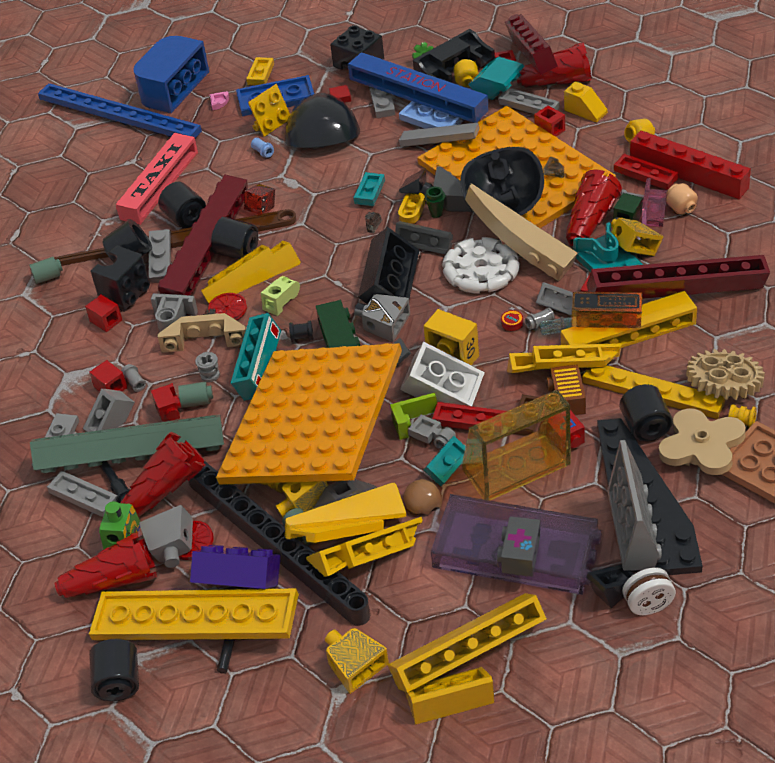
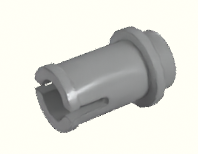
M546 308L536 314H528L525 318V324L529 330L533 329L536 331L539 326L553 322L555 316L550 308Z
M128 364L122 368L121 371L124 374L125 380L129 382L135 392L142 391L146 387V382L139 375L136 366Z

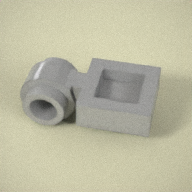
M420 415L408 429L409 436L427 444L435 439L434 445L439 450L453 436L456 437L455 432L451 428L441 429V422L424 415Z

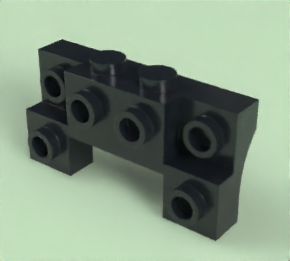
M468 29L413 59V69L452 83V73L450 72L454 71L455 64L463 59H468L482 67L495 59V49L485 44L476 32Z

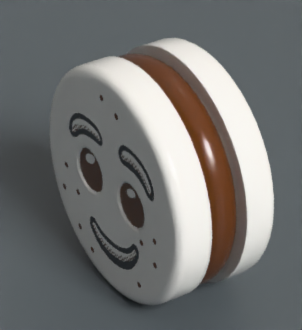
M648 568L635 573L625 582L622 589L623 596L630 610L634 614L642 616L663 610L673 601L676 594L675 587L670 581L667 572L661 568Z

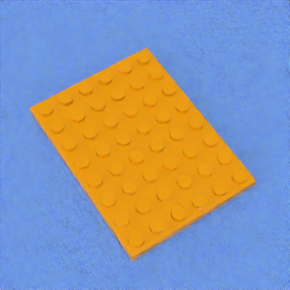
M508 106L477 122L480 129L475 139L443 142L417 157L418 164L426 168L433 175L436 174L437 167L441 166L460 180L465 165L483 153L505 147L529 149L536 155L542 165L544 189L536 205L521 216L539 228L544 227L573 209L576 193L585 172L598 169L605 171L603 175L606 177L609 174L616 177L609 170Z
M400 343L274 351L216 476L219 485L354 480L401 355Z

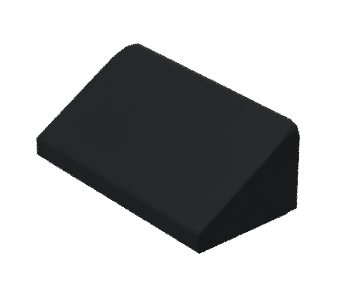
M426 168L406 178L399 192L419 194L426 182Z

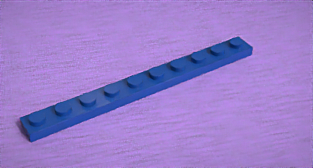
M50 83L38 93L40 100L167 136L178 133L196 138L202 132L201 125Z

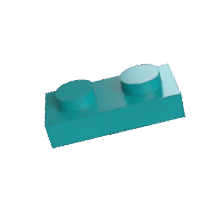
M365 172L355 193L354 204L374 206L385 183V174Z
M453 436L423 471L441 487L468 457L471 451Z

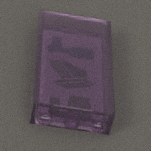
M450 494L431 549L432 568L583 595L585 585H590L586 575L592 571L589 570L590 565H595L597 550H595V545H600L602 530L598 529V519ZM510 516L540 520L541 538L533 577L502 573L501 562H497L498 548L504 545V542L501 540L503 526H508Z

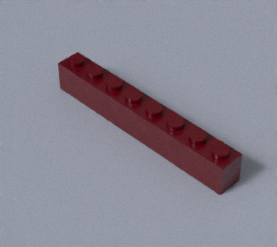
M224 174L222 180L217 183L213 195H210L206 207L202 208L199 219L193 223L189 236L185 237L182 248L176 252L175 260L172 265L168 266L165 277L159 281L158 291L160 294L192 295L215 254L211 246L214 227L221 217L235 219L248 196L247 179Z
M764 255L591 269L587 288L589 294H638L640 299L667 297L683 291L687 295L762 289L770 275V270ZM598 295V303H600V297H635L637 299V296Z

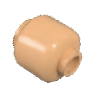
M674 184L668 189L666 202L677 214L682 215L695 210L698 196L687 184Z

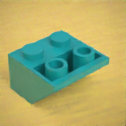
M498 56L488 63L468 85L472 90L486 94L488 98L493 100L499 95V91L505 92L511 87L510 82H514L521 76L519 72L524 68V65Z

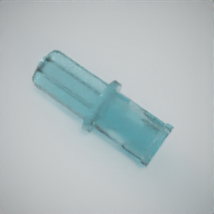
M584 315L567 318L560 316L561 319L540 322V331L543 335L561 332V330L585 323Z

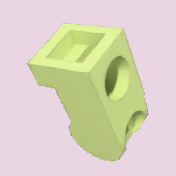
M285 276L275 280L261 292L262 310L279 316L283 311L282 307L290 299H294L298 295L300 290L299 282Z

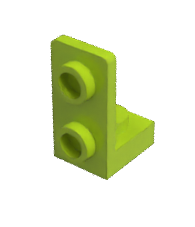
M435 393L390 404L392 422L400 440L409 438L408 428L411 426L410 419L434 413L437 405Z

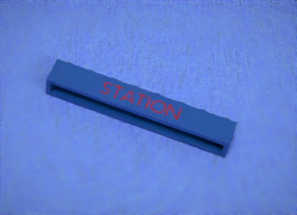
M362 52L348 63L350 80L461 119L477 123L489 111L488 95Z

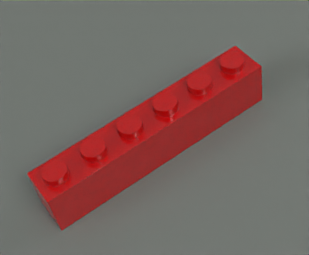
M642 130L630 141V156L678 172V178L739 200L749 189L751 168Z

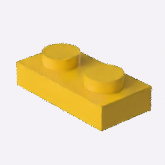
M256 57L246 78L247 85L266 84L274 66V59Z

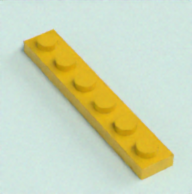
M608 365L605 367H587L582 377V383L622 394H625L635 386L643 384L653 385L658 388L666 406L681 410L697 409L703 412L705 416L718 419L725 403V399L721 395L715 398V394L706 395V391H697L698 389Z

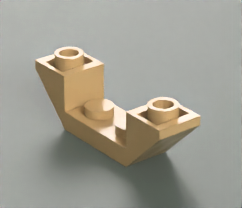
M225 313L180 317L158 333V340L162 353L184 351L185 338L221 335L225 336L227 347H237L242 345L246 326Z

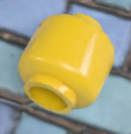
M468 59L459 61L453 69L455 82L463 87H470L468 84L479 73L477 64Z
M646 118L631 120L624 130V136L630 143L640 130L654 135L655 128L651 121Z

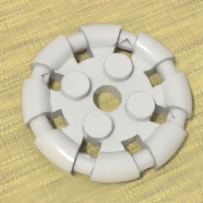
M482 237L481 240L470 238L456 244L454 249H450L446 253L442 267L444 268L443 274L446 280L452 286H458L464 292L480 294L482 291L490 293L507 286L508 282L513 281L517 276L520 263L518 262L519 257L517 253L506 244H502L501 240Z

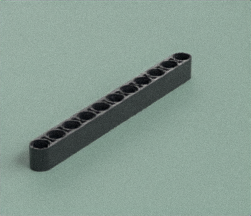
M206 461L203 462L206 465L188 481L194 491L261 548L271 549L273 554L280 555L281 565L351 624L360 626L370 620L368 597L364 592L338 571L327 577L321 574L306 559L307 556L315 553L298 538L286 539L285 527L233 484L219 485L216 479L218 471Z

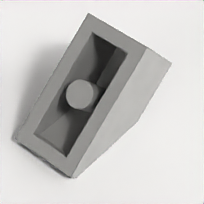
M101 388L83 429L86 432L118 428L126 422L135 402L122 391Z

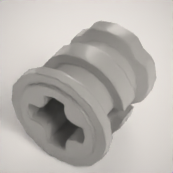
M204 352L198 355L195 362L202 381H216L220 376L216 354Z

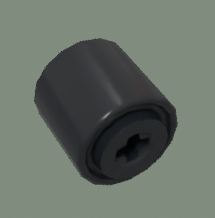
M173 182L167 185L161 192L158 201L159 209L180 228L184 229L191 228L193 223L199 219L202 208L206 207L205 201L182 182Z
M221 217L216 223L211 239V246L215 253L241 259L257 248L258 229L254 224L228 217Z
M131 219L125 221L104 237L102 241L104 250L112 261L116 257L110 255L109 252L116 245L140 253L142 256L152 250V244L148 236Z
M649 384L635 386L622 396L619 407L635 439L646 442L653 441L664 436L670 430L673 418L657 387Z
M108 639L97 643L89 651L91 693L96 698L104 701H120L135 695L139 690L136 646L127 640Z

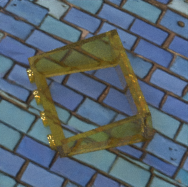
M555 390L469 427L462 470L485 502L571 465L570 404L558 390ZM540 422L538 431L487 453L486 445Z

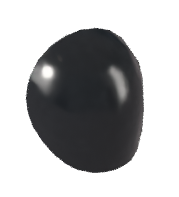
M316 93L303 98L292 110L286 124L285 143L299 148L339 144L356 138L360 134V127L352 110L341 99L331 94Z
M505 147L489 151L477 156L465 165L460 179L461 191L465 199L469 186L473 184L495 199L494 193H501L510 189V186H514L520 203H513L507 207L521 216L531 210L541 198L544 189L542 165L533 152L523 147Z

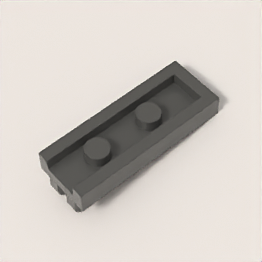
M401 221L396 223L395 232L418 249L446 255L450 248H452V232Z

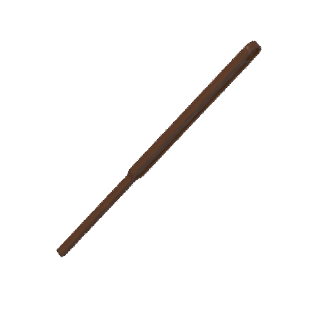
M285 209L238 218L236 220L254 224L259 232L294 224L296 222V213L293 210ZM284 216H292V218L288 220L281 219ZM192 227L170 231L171 248L183 246L186 236H189ZM104 248L58 256L54 257V259H59L61 266L106 258L108 255Z

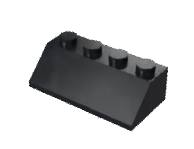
M387 226L371 240L358 298L366 304L376 294L410 299L419 249Z

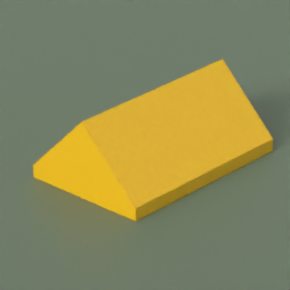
M483 667L431 680L408 693L405 692L415 725L494 703L492 676Z

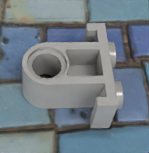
M152 294L151 303L159 332L163 331L180 317H185L186 314L197 316L198 309L194 296Z

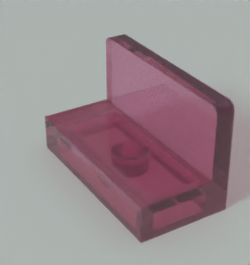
M651 178L646 179L642 206V224L663 227L666 193L668 190L651 189Z

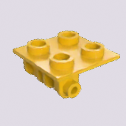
M277 84L248 102L256 119L253 129L261 131L263 137L288 121L290 112Z

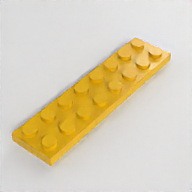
M296 588L101 592L89 636L92 640L290 639L299 594Z

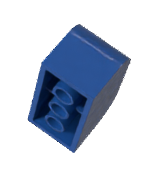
M183 36L165 37L156 42L135 64L133 71L141 103L145 107L172 113L209 73L203 41Z

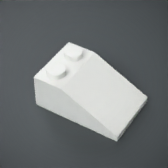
M423 342L412 359L400 390L414 397L435 393L437 402L472 406L485 372Z

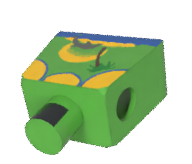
M113 501L105 506V513L99 529L103 550L117 544V539L120 541L130 536L131 533L140 530V519L133 505Z

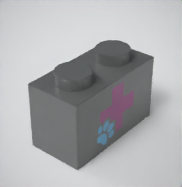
M509 517L508 526H503L501 540L504 542L503 547L499 546L497 553V562H501L502 573L533 577L541 538L540 520Z

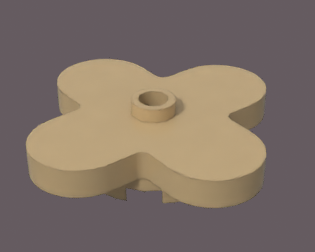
M697 409L681 410L673 418V427L676 434L661 441L659 455L661 460L668 465L680 466L686 464L690 466L691 463L698 465L707 474H724L732 467V452L729 448L741 444L746 437L745 424L734 417H724L715 421H709L705 414Z

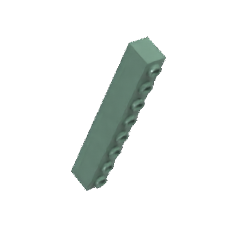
M221 415L32 439L30 441L33 469H40L41 473L55 471V467L64 466V470L79 468L78 464L88 463V467L102 465V461L111 460L112 463H122L129 457H135V460L149 459V455L157 451L156 448L169 432H174L181 436L177 441L179 443L187 441L195 449L206 447V451L220 449V445H224Z

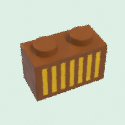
M578 364L550 368L547 388L548 392L552 391L553 393L550 394L551 407L556 408L557 414L567 409H570L574 415L586 414V396Z

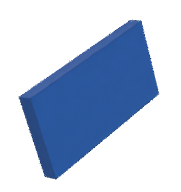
M309 75L237 89L236 93L242 116L252 115L253 113L248 102L275 84L278 85L286 106H296L303 98L314 94Z

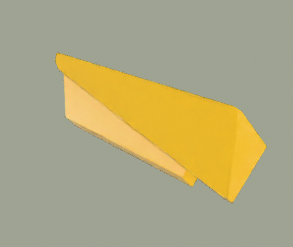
M281 241L272 249L260 245L210 278L207 282L209 286L202 289L201 292L209 304L213 298L220 294L239 293L298 266L301 262L289 242Z
M621 343L533 346L532 353H509L507 372L518 373L577 364L579 368L605 367L613 358L620 356L622 345Z
M390 483L286 518L285 538L291 539L306 536L307 542L317 543L377 532L384 529V519L406 517V510L397 485Z
M422 517L307 556L306 559L321 574L327 577L346 566L350 569L414 546L416 540L414 535L417 526L422 523Z

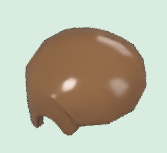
M420 479L407 486L403 495V502L408 511L414 514L422 513L429 515L435 507L440 508L442 506L443 497L433 482Z

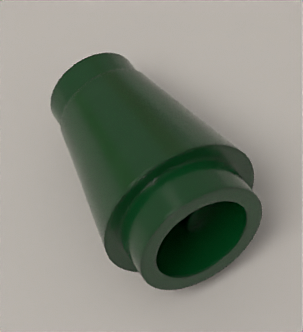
M430 187L426 191L425 200L431 217L439 218L443 215L445 193L440 187Z

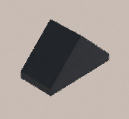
M622 564L588 572L586 577L593 591L612 609L624 598L623 586L634 573L630 570H623Z

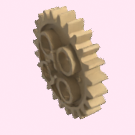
M713 349V353L705 350L704 355L697 353V357L692 356L691 361H688L686 376L688 377L687 381L692 382V387H698L697 391L705 390L706 395L715 394V398L721 395L725 400L729 396L737 400L738 396L745 399L747 394L754 396L755 392H760V388L763 387L765 372H763L762 366H758V361L752 362V357L744 358V353L736 355L735 351L727 353L725 349L722 352Z

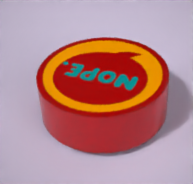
M509 310L501 316V325L505 330L516 331L522 328L524 324L523 315L519 311Z

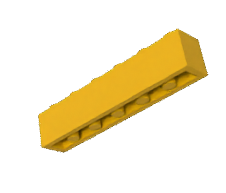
M685 291L639 305L638 309L629 308L561 330V345L621 343V348L695 325L697 307Z
M524 593L388 664V667L398 689L408 693L543 622L547 618L537 596Z

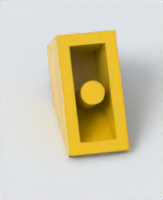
M574 82L564 91V111L596 123L608 113V109L591 87Z

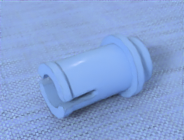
M258 137L252 140L251 147L257 150L262 157L267 158L273 155L274 148L271 143H266Z

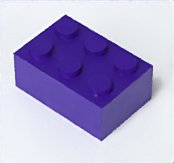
M223 545L201 546V550L192 551L190 582L261 589L278 586L280 555L273 554L271 549H258L248 552L247 547H233L224 550Z

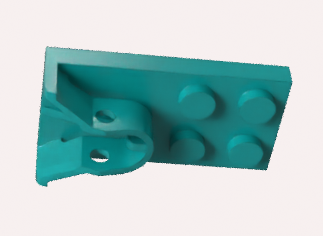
M610 222L606 223L605 235L597 239L578 237L573 239V250L577 252L576 259L590 272L591 269L643 265L630 252L625 251L619 246L617 238L611 233Z

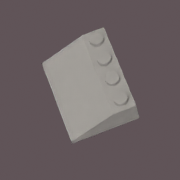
M620 440L607 492L623 570L655 568L657 560L661 559V545L656 542L657 527L656 524H652L651 520L652 505L647 502L648 487L646 484H643L642 475L626 441Z

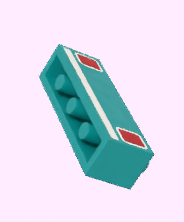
M269 313L249 317L230 384L244 401L253 398L269 360L277 349L281 329Z

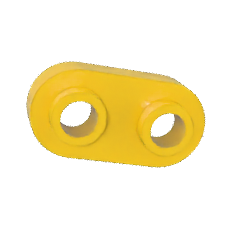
M408 193L405 195L398 210L399 221L414 224L419 220L425 206V197L422 193Z

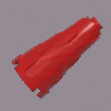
M584 42L553 53L558 67L541 75L532 64L525 65L519 72L521 76L516 79L517 84L528 87L590 81L592 79Z
M598 169L589 170L583 174L566 232V239L571 246H573V239L577 237H590L596 227L602 223L607 212L611 211L615 202L619 199L622 186L612 174L606 177L603 175L605 171Z
M169 432L158 445L157 451L145 464L144 470L132 483L131 489L121 501L123 504L133 505L138 517L142 516L149 509H153L170 492L173 493L186 480H191L206 465L203 463L204 459L191 444L187 441L184 443L177 442L181 436L174 432Z
M140 531L131 533L130 536L116 542L117 544L102 550L96 556L75 565L73 569L59 575L58 581L55 582L58 595L70 598L156 579L157 572L150 573V569L155 567V563L145 539H137L142 536V533Z

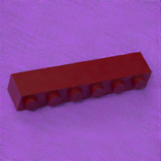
M522 14L512 15L509 17V20L505 21L512 42L540 75L558 67L550 45Z

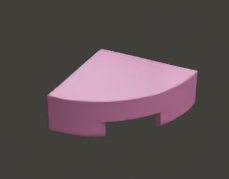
M228 91L210 94L212 111L220 109L228 103Z

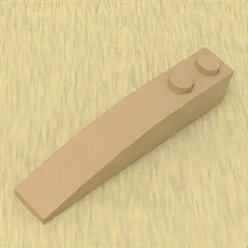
M471 184L469 186L465 200L486 226L529 263L535 265L557 281H560L572 267L577 252L475 185Z

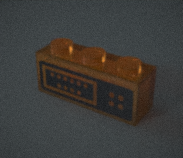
M573 292L572 327L641 328L642 293Z

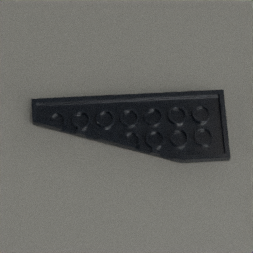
M621 418L597 420L607 485L609 486L620 440H625L640 470L643 484H646L648 487L647 502L652 505L651 520L652 524H656L657 527L656 542L661 545V559L657 560L655 568L665 570L668 575L702 573L703 565L694 525ZM630 570V571L635 574V573H637V572H639V571H641V570Z

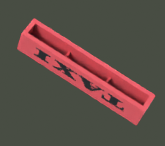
M174 133L167 140L166 144L127 189L125 194L117 201L116 210L120 220L127 221L131 219L139 225L142 224L157 205L159 196L164 188L177 180L198 153L195 137Z

